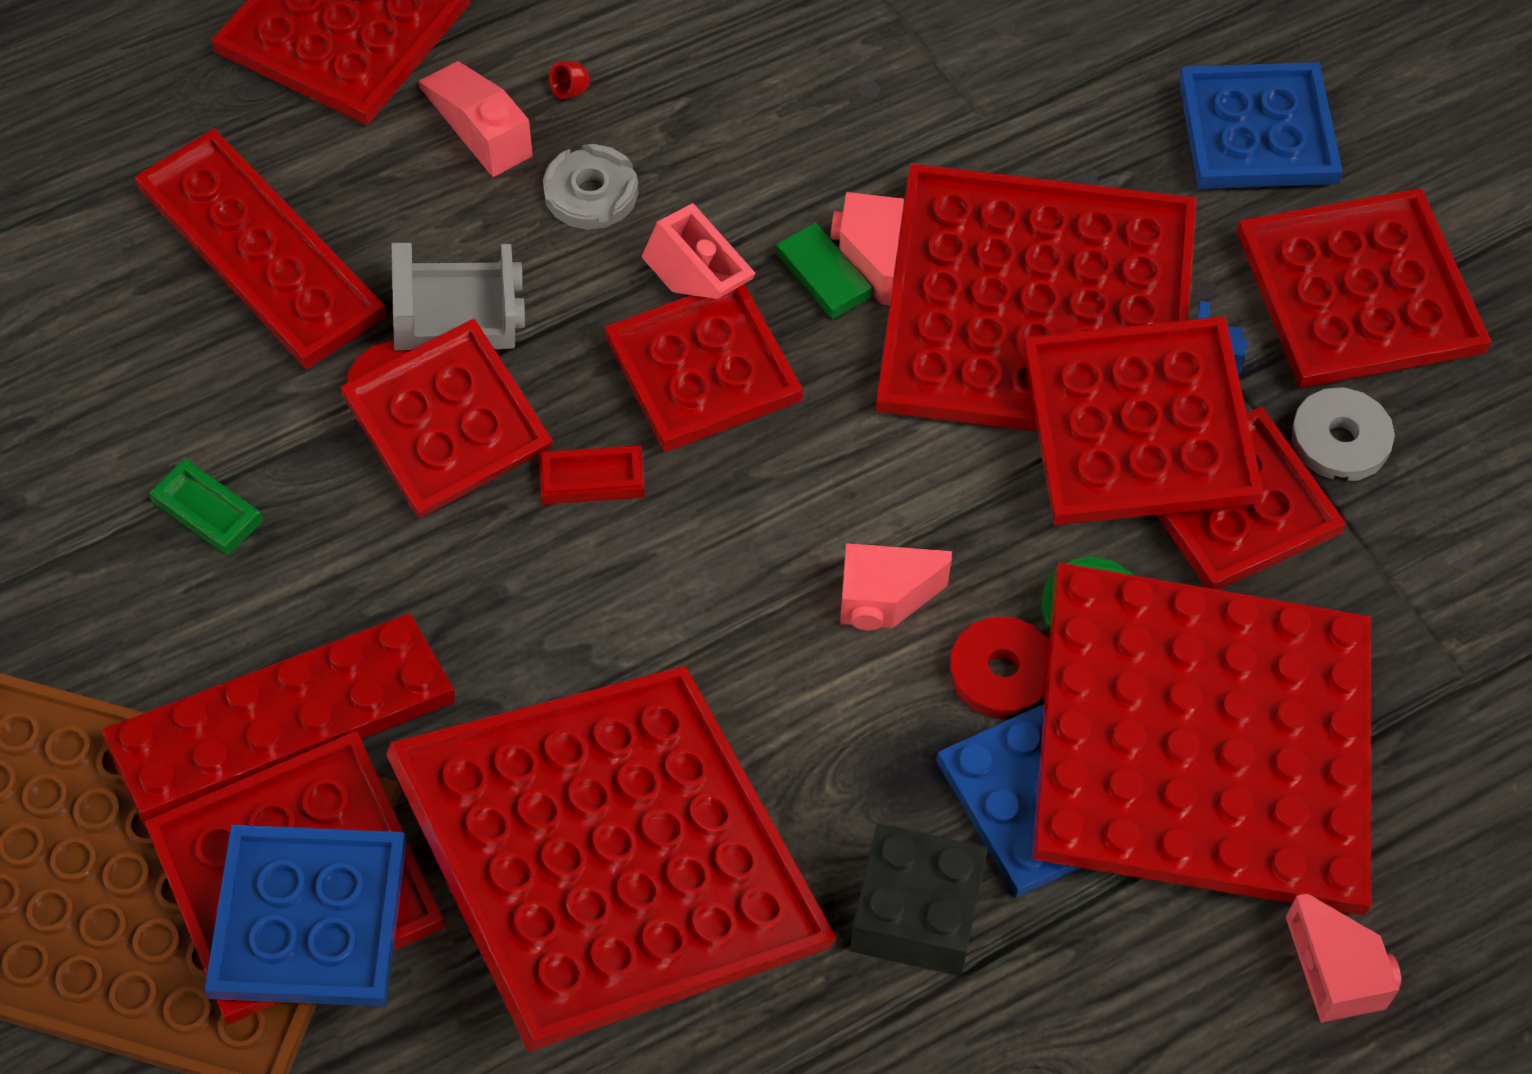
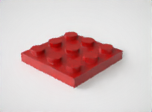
M745 284L718 299L690 295L604 327L605 339L664 453L803 401V388Z
M475 318L341 386L342 397L418 520L539 455V452L548 451L552 448L553 440Z
M1262 406L1247 412L1264 491L1261 504L1157 515L1206 588L1223 589L1342 534L1346 522Z

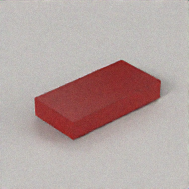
M641 445L539 452L542 505L645 498Z

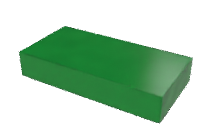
M816 222L776 244V255L832 320L872 297V286Z
M185 458L149 492L154 504L226 556H229L263 522L259 510Z

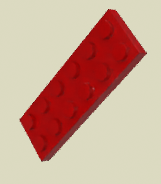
M215 128L134 177L137 187L306 370L387 317L385 305Z
M408 613L103 728L102 733L104 742L143 825H145L144 821L356 730L360 738L363 739L455 703V690L412 615Z

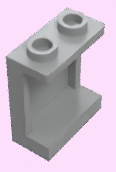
M392 243L394 350H413L473 318L476 319L494 349L515 348V328H525L524 298H515L514 292H522V262H512L511 244H501V260L497 263H412V243Z

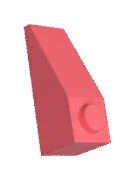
M459 61L418 81L419 88L492 177L533 157L529 119L504 89Z

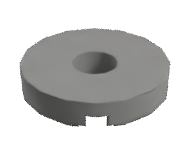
M597 144L582 145V150H576L572 153L570 149L560 153L547 166L543 177L545 202L554 217L568 226L586 230L606 228L623 220L634 208L639 194L637 174L633 170V164L627 156L612 147ZM586 181H597L603 185L595 191H585L579 188Z
M1327 388L1309 395L1297 408L1291 427L1293 450L1302 463L1318 475L1333 480L1335 476L1348 477L1347 481H1358L1377 473L1388 460L1395 437L1392 420L1381 404L1363 392L1348 388ZM1344 428L1352 433L1355 440L1351 442L1338 441L1331 435L1330 429Z

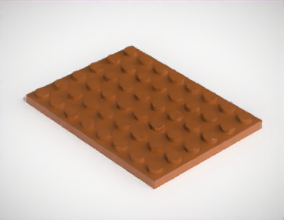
M0 673V1021L181 1074H289L317 1004L279 1002L227 1025L217 1000L209 999L204 990L207 975L146 824L143 825L104 742L102 733L103 728L133 718L144 712ZM378 776L394 810L401 792L399 782Z

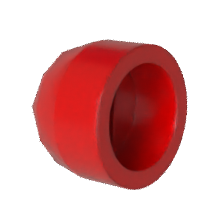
M572 60L556 62L551 67L549 73L551 90L559 99L576 98L584 94L589 87L590 74L579 62Z

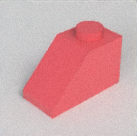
M846 192L844 210H834L831 239L840 240L839 250L872 286V296L881 305L890 306L904 199Z
M694 203L658 221L642 254L643 260L665 285L675 293L718 299L749 282L756 274Z
M846 543L840 624L853 625L857 629L866 631L877 630L881 627H895L948 586L952 551Z
M1309 894L1296 896L1286 915V920L1320 1022L1386 1010L1399 991L1401 973L1394 955L1386 953L1381 936Z

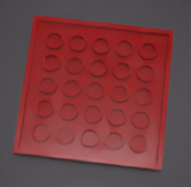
M910 163L876 412L1038 432L1023 350L1024 337L1189 320L1197 197Z
M1059 562L1054 573L1032 860L1292 904L1296 896L1309 894L1339 912L1364 916L1371 907V616Z
M686 665L390 743L386 756L528 1052L828 950L837 938Z

